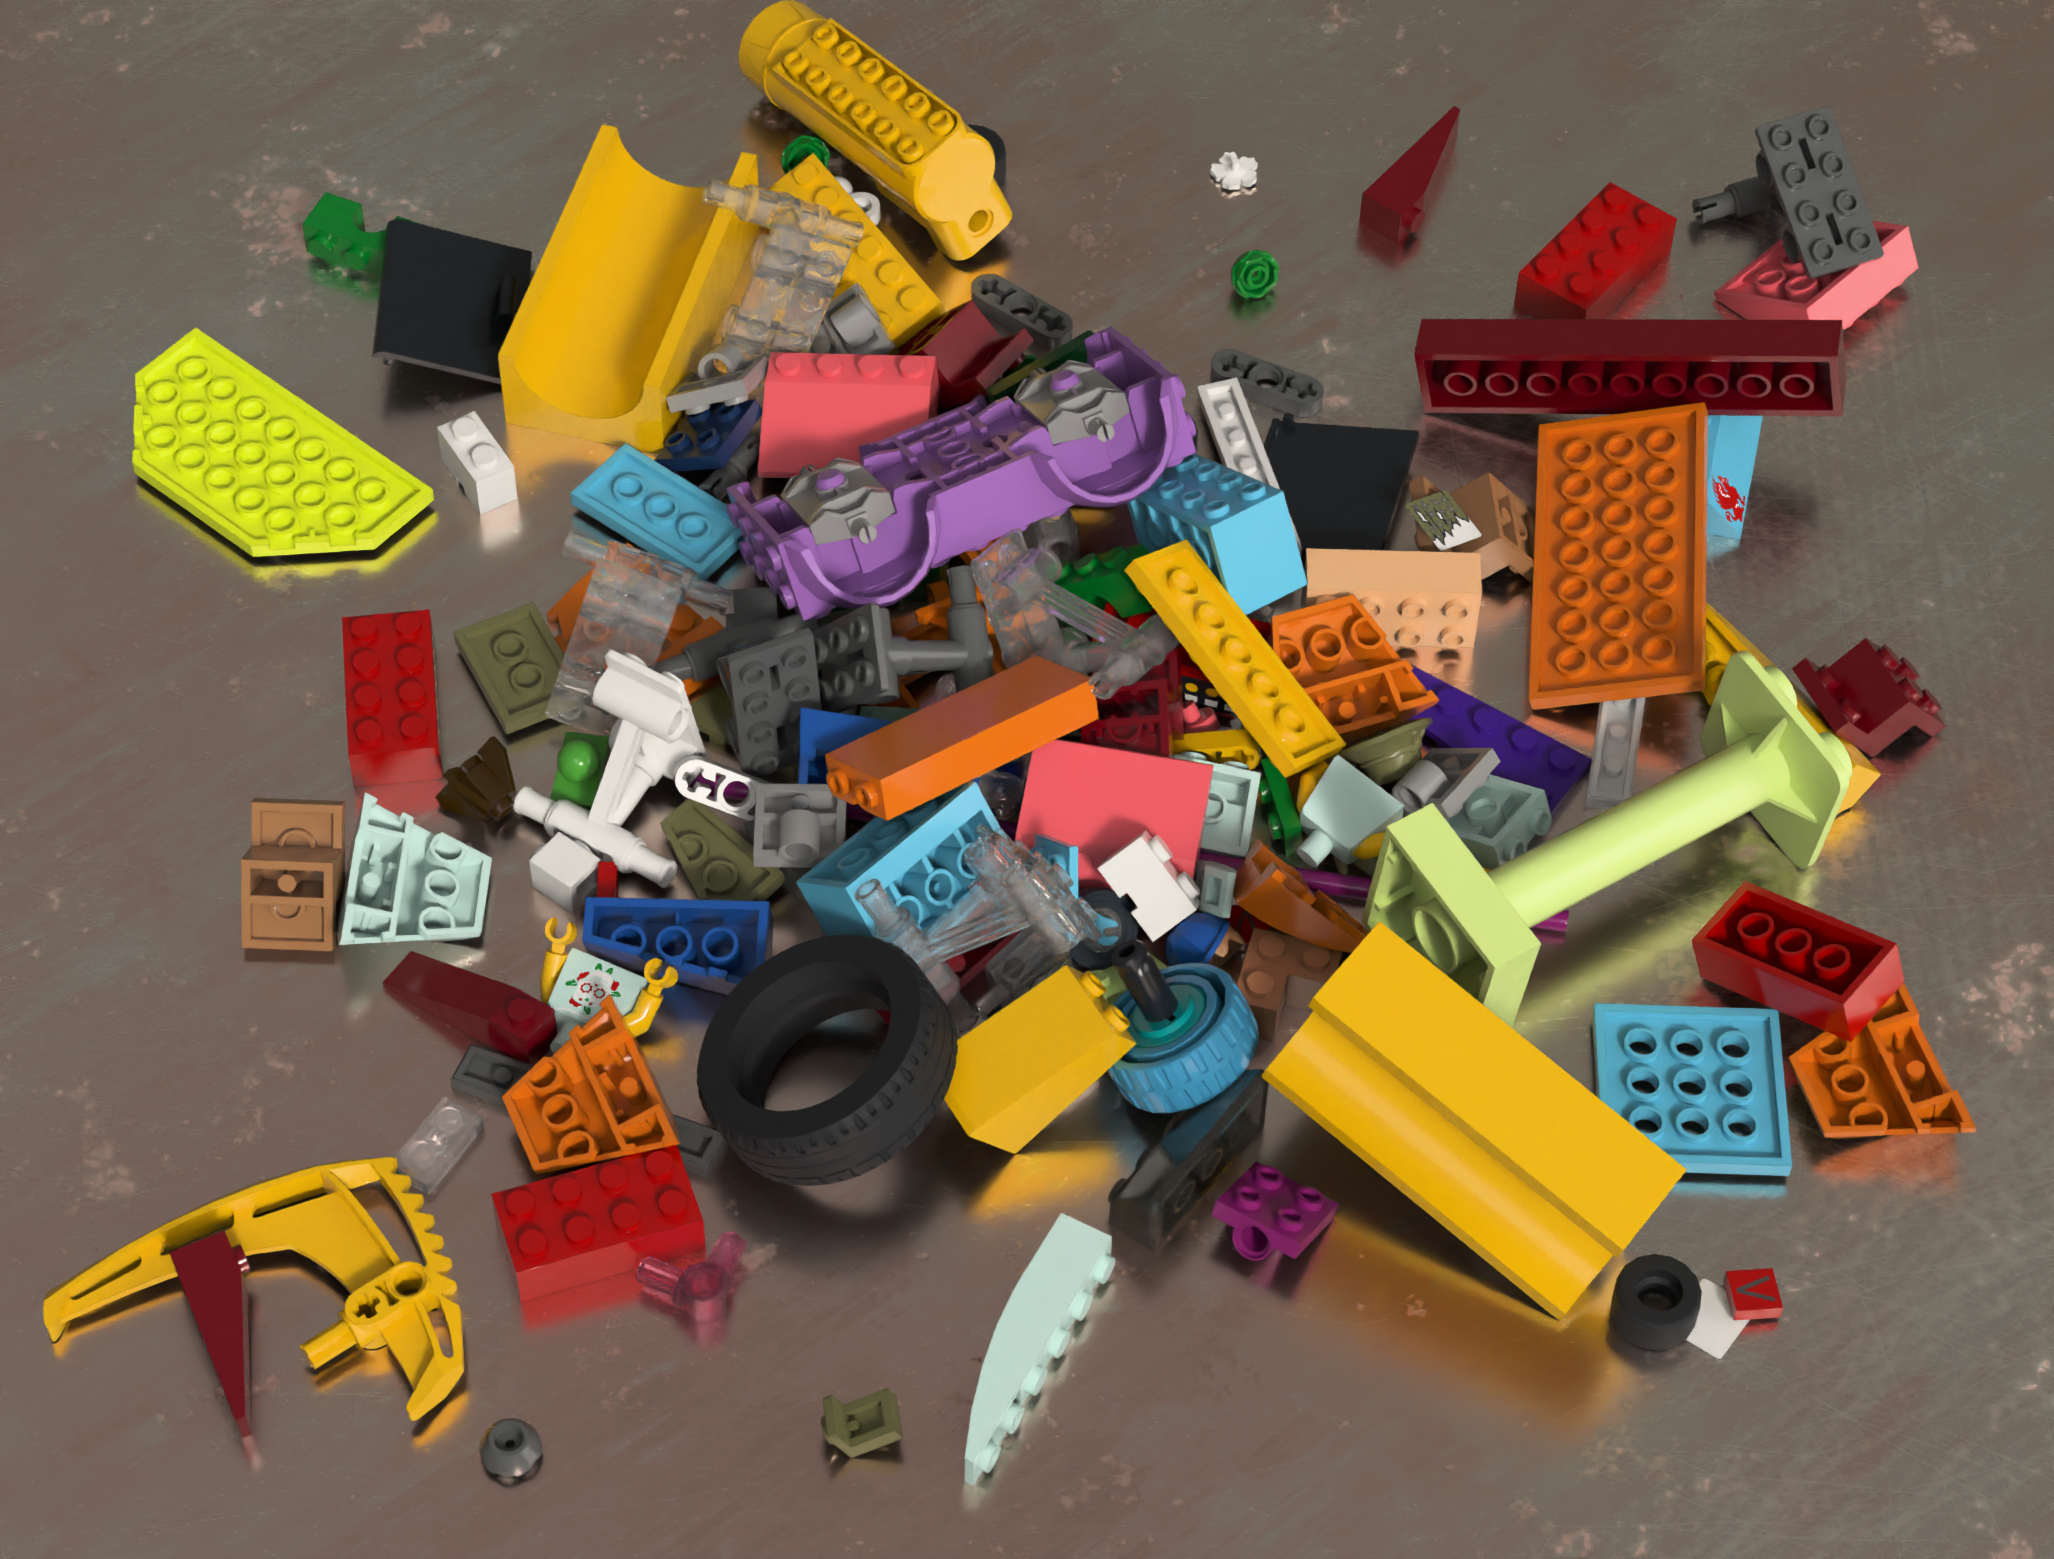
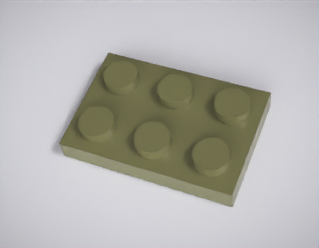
M534 602L454 631L455 644L506 735L587 704L586 692Z

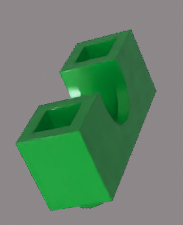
M325 192L302 223L307 252L319 258H326L344 264L354 270L364 271L381 277L386 229L379 232H366L362 204ZM397 216V217L395 218V219H400V220H405V221L417 223V222H414V221H411V220H408V219H405V218H402V217H399V216Z
M1143 544L1127 548L1118 546L1106 553L1098 555L1090 553L1082 559L1074 561L1064 559L1058 562L1049 570V579L1043 585L1048 592V605L1068 630L1095 624L1102 616L1107 601L1122 618L1150 612L1153 608L1152 605L1137 590L1135 583L1124 571L1134 559L1149 554L1148 550Z

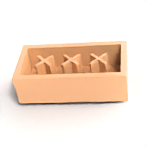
M1306 548L1304 572L1308 584L1302 587L1301 609L1354 594L1387 635L1386 640L1391 646L1447 647L1452 649L1474 648L1482 597L1480 553Z

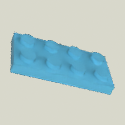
M626 443L570 493L572 505L699 584L707 580L739 549V542L744 541L740 528L735 529L729 519L726 504Z

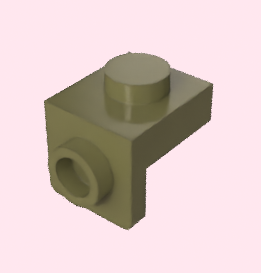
M888 1388L847 1404H843L833 1395L822 1399L825 1414L821 1418L823 1434L831 1445L837 1446L850 1458L903 1439L897 1396Z

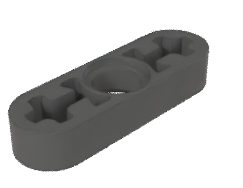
M982 274L973 280L971 284V300L983 315L1013 332L1025 328L1034 339L1033 343L1049 351H1053L1072 340L1073 322L1071 317L1065 312L999 275ZM1023 307L1031 310L1032 313L1026 317H1018L1013 315L1011 311Z
M1233 349L1221 350L1212 357L1210 371L1212 383L1237 377L1245 398L1297 417H1312L1322 409L1324 388L1313 377ZM1263 378H1269L1274 380L1277 385L1273 388H1263L1257 385L1256 382Z

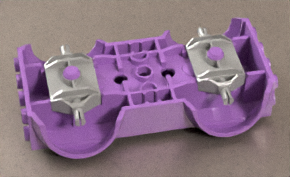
M1110 326L1085 339L1087 364L1068 360L1057 369L1048 373L1043 368H1037L1038 372L1034 369L1030 374V378L1022 380L1014 395L1015 403L1006 396L988 406L982 394L975 397L968 404L890 437L858 446L859 462L836 458L818 470L810 464L807 465L808 469L804 466L800 470V476H792L787 482L781 494L782 501L775 494L757 501L748 481L735 484L726 488L731 501L730 504L726 505V511L735 529L740 528L744 541L739 542V548L748 566L753 565L761 581L766 579L773 595L779 594L784 607L787 610L793 608L803 621L822 618L837 606L840 608L858 609L868 603H878L879 608L892 605L913 592L928 574L930 568L941 567L956 555L966 551L983 549L991 540L1005 534L1020 533L1026 530L1029 524L1045 517L1053 518L1060 516L1068 510V507L1075 504L1079 506L1109 508L1130 503L1149 491L1166 468L1174 467L1180 464L1185 457L1196 453L1192 439L1193 436H1196V428L1189 413L1184 411L1181 400L1186 396L1184 386L1177 374H1171L1160 361L1156 362L1149 357L1145 349H1139L1128 336L1124 337Z

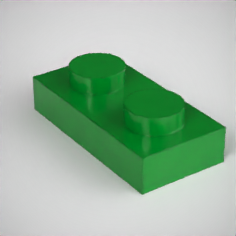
M1269 758L1262 759L1263 778H1260L1258 794L1262 805L1269 803L1272 813L1267 814L1273 840L1281 838L1286 855L1297 853L1296 850L1303 843L1302 828L1286 778L1270 762Z

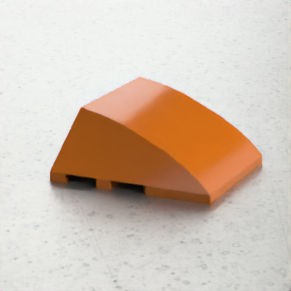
M1354 594L1271 618L1272 650L1345 743L1367 737L1385 728L1405 722L1439 702L1438 697L1431 689L1427 691L1412 672L1414 668L1407 659L1402 660L1387 642L1385 632Z
M1260 838L1257 839L1236 874L1233 894L1236 903L1253 916L1281 932L1320 947L1352 953L1369 934L1366 927L1321 890H1318L1314 895L1297 869L1292 865L1289 866L1270 851L1269 846Z
M1904 982L1852 1042L1825 1031L1789 1056L1788 1062L1824 1137L1845 1139L1883 1135L1976 1132L1975 1124L1958 1090L1952 1091L1919 1025L1920 1014Z
M610 994L599 1003L602 1009L582 1028L577 1024L569 1032L570 1039L551 1057L544 1056L502 1096L531 1166L537 1175L554 1173L593 1162L680 1144L678 1125L648 1060Z

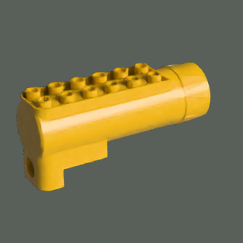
M785 0L774 3L761 11L752 20L742 37L739 48V66L746 80L775 106L791 114L871 176L880 193L924 226L936 247L946 256L953 260H965L972 257L1010 223L1012 210L993 177L995 170L993 149L984 137L964 123L956 110L834 19L823 17L802 2Z

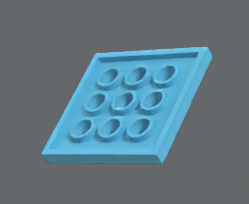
M1594 1003L1592 1025L1596 1094L1600 1100L1635 1128L1634 1123L1639 1120H1649L1655 1123L1659 1128L1658 1131L1654 1133H1641L1686 1168L1685 1173L1790 1175L1792 1158L1778 1010ZM1634 1042H1644L1653 1049V1052L1641 1055L1634 1052L1629 1045ZM1688 1043L1695 1046L1700 1053L1695 1056H1685L1676 1049V1046ZM1726 1045H1736L1745 1051L1746 1055L1740 1058L1730 1057L1722 1048ZM1640 1080L1647 1081L1656 1088V1091L1650 1094L1640 1093L1633 1088L1632 1083ZM1684 1082H1692L1697 1084L1703 1092L1698 1095H1688L1682 1092L1678 1085ZM1740 1084L1748 1090L1749 1094L1743 1097L1733 1096L1726 1090L1725 1086ZM1694 1121L1701 1124L1706 1132L1700 1135H1692L1687 1133L1681 1124ZM1733 1123H1742L1752 1130V1134L1749 1136H1737L1730 1131L1728 1126Z

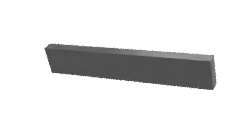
M470 1044L450 1079L451 1087L460 1092L506 1107L502 1096L534 1065ZM672 1114L678 1125L680 1144H677L686 1171L708 1178L726 1140L717 1129Z

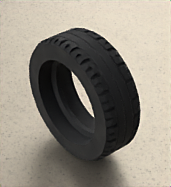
M833 935L809 940L794 945L759 965L742 979L721 1003L706 1030L697 1065L699 1099L707 1117L746 1165L761 1176L779 1183L800 1186L827 1185L861 1176L892 1159L913 1142L935 1116L949 1090L956 1066L958 1039L955 1023L946 1003L912 957L892 943L861 935ZM878 1009L891 1012L889 1030L881 1050L867 1070L850 1086L832 1098L811 1107L791 1111L764 1109L767 1086L776 1066L788 1049L805 1033L834 1016L850 1011Z

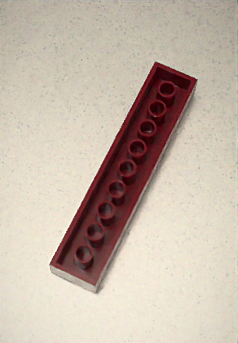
M1421 319L1414 352L1425 413L1614 415L1705 402L1708 415L1842 417L1847 382L1842 320Z

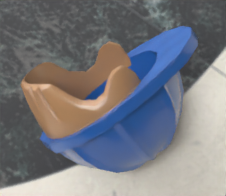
M1195 913L1187 916L1173 927L1166 942V956L1169 966L1184 963H1205L1220 967L1244 946L1245 941L1225 918L1209 913Z

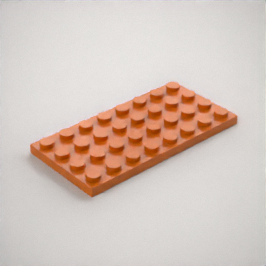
M1705 402L1539 425L1529 702L1533 710L1705 690L1708 411Z

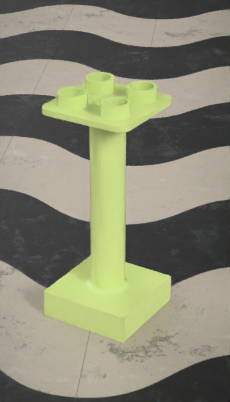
M1745 650L1739 651L1729 658L1701 732L1700 742L1706 758L1487 873L1439 810L1431 803L1386 827L1361 922L1369 932L1379 921L1512 1028L1541 946V942L1530 928L1751 811L1795 866L1805 869L1813 865L1817 861L1849 788V779L1852 776V763L1849 754L1837 737L1829 732L1818 734L1797 709V699L1793 686L1781 670L1774 666L1763 668L1751 653Z

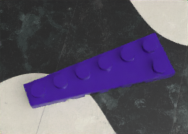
M1411 665L1414 668L1412 670L1414 675L1427 691L1430 689L1438 697L1439 702L1406 721L1432 718L1433 723L1425 730V734L1438 743L1437 748H1493L1501 762L1490 774L1544 790L1553 819L1589 772L1592 759Z

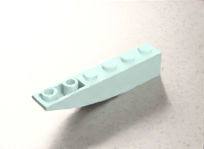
M1061 1213L1017 1282L996 1325L982 1364L970 1415L964 1460L965 1483L973 1486L982 1471L989 1473L992 1470L1000 1454L1001 1446H999V1443L1006 1432L1009 1434L1015 1432L1024 1414V1407L1022 1405L1029 1394L1036 1396L1045 1382L1047 1376V1369L1045 1368L1052 1356L1059 1358L1063 1354L1070 1338L1069 1328L1075 1319L1079 1321L1084 1319L1093 1300L1091 1293L1098 1282L1104 1284L1111 1275L1115 1265V1258L1111 1256L1112 1236Z

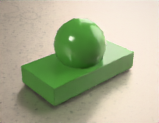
M575 732L565 733L563 745L557 755V771L551 799L556 802L558 800H569L589 811L591 810L605 771L610 748L608 743L609 736Z

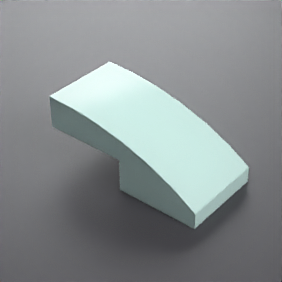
M1198 860L1195 883L1200 890V894L1196 896L1201 902L1199 905L1200 911L1223 918H1230L1237 873L1235 869L1214 861Z

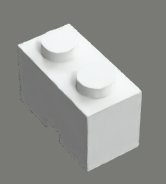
M475 411L437 427L441 461L456 482L460 481L466 496L480 515L518 499L514 465Z
M1145 830L1105 859L1097 869L1119 898L1127 893L1136 905L1131 914L1153 942L1196 911L1201 902L1196 897L1200 894V890L1194 880L1185 871L1179 874L1169 861L1173 855L1166 843L1158 835L1152 838Z

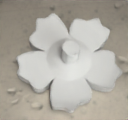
M1225 152L1224 156L1219 159V164H1211L1210 174L1217 182H1222V188L1238 190L1241 188V185L1251 187L1257 182L1255 170L1258 163L1254 157L1247 158L1242 156L1238 159L1235 152Z

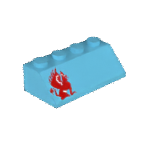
M1708 415L1707 534L1740 540L1763 416Z

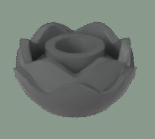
M506 1418L495 1422L485 1431L480 1441L479 1452L486 1468L491 1473L510 1478L521 1476L533 1468L536 1460L542 1454V1443L538 1432L533 1426L520 1419ZM507 1444H514L513 1448L506 1447Z

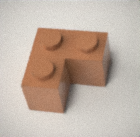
M1259 928L1253 929L1237 986L1245 996L1258 1022L1259 1039L1274 1042L1284 1005L1313 1012L1308 1007V1004L1341 966L1342 951L1320 947L1289 935Z

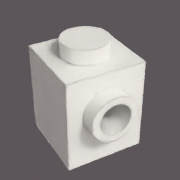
M558 832L548 843L539 845L529 860L532 887L574 914L585 903V898L591 897L597 891L598 863L600 858L595 856L583 842L579 840L573 841Z

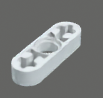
M698 755L682 758L676 764L673 771L675 785L683 796L748 821L755 819V812L749 810L756 802V784H773ZM696 766L701 767L700 772L702 776L714 782L716 780V773L722 774L716 782L714 797L708 796L712 790L709 785L696 782L693 788L688 787V781L683 776L685 771L693 772ZM741 781L748 786V795L743 802L730 804L724 800L723 791L730 782Z

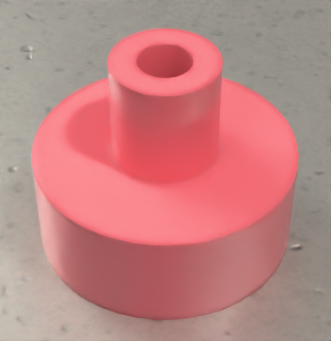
M1194 700L1183 702L1184 734L1211 732L1220 729L1221 724L1212 708L1198 709Z

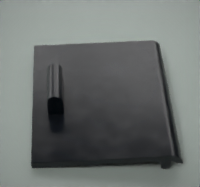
M394 219L389 221L386 228L372 357H383V364L386 366H391L395 359L501 384L498 354L529 287L532 251L405 220Z
M1285 413L1282 421L1279 418H1273L1264 443V449L1279 488L1284 492L1289 514L1300 539L1302 551L1300 556H1306V548L1384 550L1420 437L1419 431L1294 422L1293 415L1290 413Z

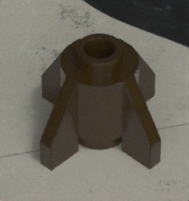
M493 736L477 751L479 755L470 757L459 767L448 769L442 775L448 781V784L435 798L447 811L481 821H486L490 818L499 821L513 809L514 801L512 799L515 797L517 790L507 750Z

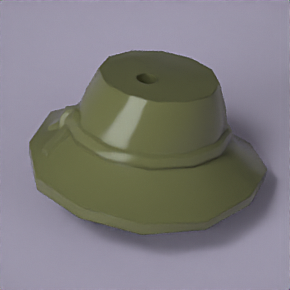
M1432 718L1409 720L1385 728L1354 742L1341 750L1338 755L1347 762L1357 764V767L1362 769L1365 775L1378 786L1399 780L1404 777L1417 761L1422 760L1421 740L1425 730L1433 723Z

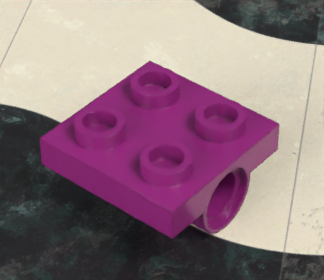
M1256 1161L1216 1200L1211 1216L1234 1227L1232 1235L1234 1247L1246 1259L1253 1261L1262 1260L1274 1249L1296 1259L1333 1220L1339 1203L1325 1197L1315 1188L1305 1187L1282 1175L1278 1169Z

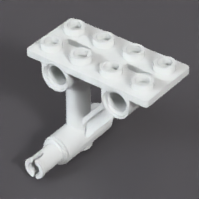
M609 649L604 656L608 668L596 684L592 700L596 707L619 719L613 726L608 743L612 751L591 810L589 811L569 800H558L556 802L533 790L530 786H525L519 791L513 808L515 812L543 824L549 836L554 837L560 832L573 841L579 840L587 845L592 853L600 858L602 862H615L617 871L623 874L634 871L664 888L670 884L677 871L676 861L669 860L646 848V843L641 837L621 826L650 786H655L662 776L674 781V768L682 758L690 755L708 758L684 683L669 672L664 671L660 674L648 668L640 658L631 653L622 655ZM696 766L693 772L685 771L683 776L687 779L688 785L697 778L701 767Z

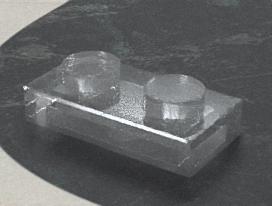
M444 1096L394 1157L398 1161V1168L395 1174L410 1176L411 1186L430 1195L484 1128L483 1117Z

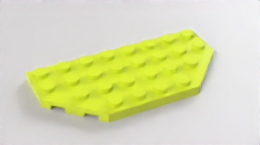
M196 327L135 374L136 405H134L133 425L135 437L132 452L134 473L252 557L374 550L434 501L433 489Z

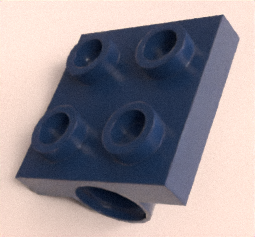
M756 399L731 406H725L724 402L712 403L710 408L703 412L692 415L685 414V419L677 430L665 440V446L654 461L672 472L723 468L758 421L763 410Z

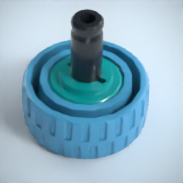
M1128 940L1118 945L1112 953L1111 962L1115 969H1118V974L1127 990L1112 1005L1121 1010L1129 1020L1130 1026L1127 1030L1137 1044L1113 1064L1107 1072L1125 1099L1135 1107L1147 1112L1173 1113L1196 1107L1225 1091L1249 1066L1259 1041L1258 1022L1235 981L1224 970L1205 963H1184L1159 970L1151 955L1147 953V948L1143 942Z

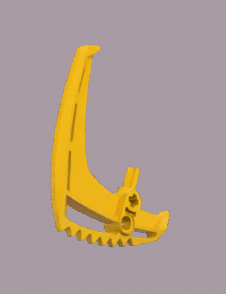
M393 1157L349 1159L305 1167L258 1181L215 1198L163 1223L111 1252L47 1292L43 1301L44 1324L50 1339L55 1342L63 1332L67 1321L124 1296L177 1277L178 1275L170 1253L167 1255L163 1254L233 1224L230 1229L225 1230L231 1247L241 1244L245 1256L292 1249L326 1269L350 1292L345 1302V1308L337 1313L339 1321L299 1345L307 1362L314 1369H317L353 1345L361 1350L362 1348L377 1349L387 1344L402 1366L414 1390L406 1406L408 1417L411 1421L421 1418L444 1400L464 1372L462 1314L460 1306L449 1300L456 1292L457 1284L455 1281L444 1276L452 1268V1260L439 1254L444 1246V1239L440 1235L430 1233L435 1225L434 1216L419 1213L424 1204L423 1195L407 1193L412 1184L411 1178L407 1175L395 1174L398 1168V1161ZM379 1181L404 1215L426 1266L424 1267L420 1263L413 1261L401 1262L376 1223L349 1190ZM324 1192L328 1194L261 1217L253 1218L255 1215L276 1209L278 1207L302 1199H306ZM411 1288L419 1289L411 1295L402 1294L405 1290ZM435 1308H439L443 1312L451 1335L453 1356L450 1358L443 1355L427 1314L433 1312Z

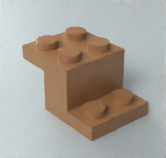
M1489 472L1449 493L1479 530L1481 537L1441 551L1415 520L1417 533L1414 535V541L1419 551L1480 553L1481 580L1509 566L1514 573H1520L1533 584L1535 511ZM1423 475L1409 482L1411 501L1441 491Z
M254 798L251 802V847L241 859L242 948L333 951L336 947V902L343 893L345 881V801Z

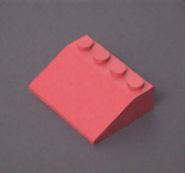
M1873 221L1884 252L1883 257L1814 279L1807 278L1802 262L1794 264L1790 261L1785 252L1782 237L1714 292L1715 299L1747 320H1842L1844 330L1853 325L1854 321L1869 308L1876 306L1880 299L1892 289L1901 285L1909 275L1919 268L1909 228L1905 225Z
M771 352L764 386L758 477L791 478L792 476H800V470L804 466L808 469L807 465L810 464L818 470L836 458L859 462L858 446L880 441L935 418L940 397L936 356Z
M1056 739L1033 750L1013 850L1024 870L1019 877L1035 880V874L1030 866V852L1035 847V835L1045 834L1078 846V887H1105L1113 890L1097 868L1105 859L1146 830L1152 838L1158 835L1166 843L1173 855L1169 861L1177 872L1181 874L1185 871L1195 882L1214 765Z

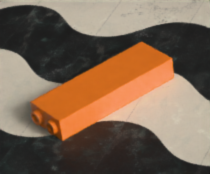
M1036 655L825 754L828 769L826 776L828 787L833 796L852 805L859 804L865 811L888 821L1099 719L1094 680L1091 677Z

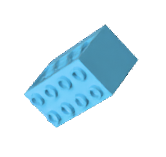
M1194 453L1185 457L1180 464L1166 468L1149 491L1127 503L1138 544H1143L1148 552L1152 553L1187 539L1245 615L1308 584L1284 492L1280 489Z
M969 781L888 821L876 816L797 880L796 883L826 936L861 935L878 938L899 947L917 962L926 953L938 949L949 939L948 935L960 925L966 924L987 902L995 898L1009 885L1012 887L1011 882L1019 877L1024 870L977 783Z

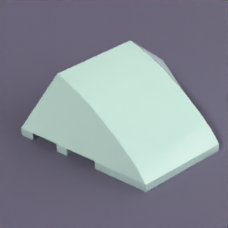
M365 792L347 863L336 930L339 945L403 941H453L480 937L492 858L443 832L437 835L414 824V817L404 812L399 816L376 804L378 799Z

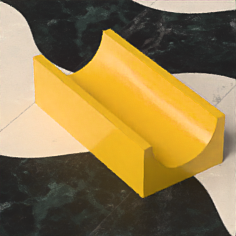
M601 125L498 354L506 423L619 447L626 443L638 451L657 455L665 446V440L675 432L683 410L670 413L666 397L689 373L698 371L699 362L708 352L760 226L757 155L741 152L732 176L722 183L707 187L683 186L661 179L644 169L631 157L623 146L618 133V127Z
M1380 921L1311 999L1308 1007L1313 1012L1261 1076L1559 1321L1614 1255L1617 1258L1624 1251L1687 1170Z

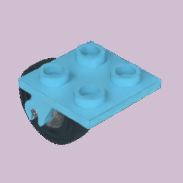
M1036 834L1035 847L1030 852V866L1035 874V892L1031 895L1030 909L1040 919L1035 925L1055 932L1061 950L1075 964L1094 970L1112 967L1111 956L1115 948L1125 941L1137 939L1138 922L1131 914V911L1134 910L1132 905L1124 896L1119 898L1114 890L1105 887H1089L1078 891V846L1045 834Z

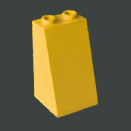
M1065 965L957 1040L956 1066L944 1101L969 1137L1016 1154L1137 1044L1127 1030L1130 1026L1129 1020L1116 1006L1109 1005L1102 995L1106 992L1105 986L1092 972L1087 970L1083 973Z

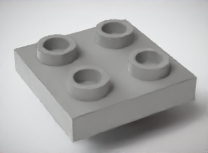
M858 283L792 329L803 353L886 355L896 347L865 289Z
M721 342L714 345L700 360L698 371L689 373L666 397L670 413L685 410L687 415H692L709 409L712 403L724 401L725 406H731L749 399L748 394L760 387L761 380L767 374L769 363L766 355L745 360L741 350L734 344ZM713 359H718L725 363L728 373L720 372L715 367Z
M1432 748L1394 786L1390 795L1404 805L1403 818L1433 803L1442 816L1448 819L1461 811L1464 801L1474 790L1480 788L1488 781V775L1501 761L1493 748Z
M756 784L754 867H815L846 842L847 802L833 796L828 784Z

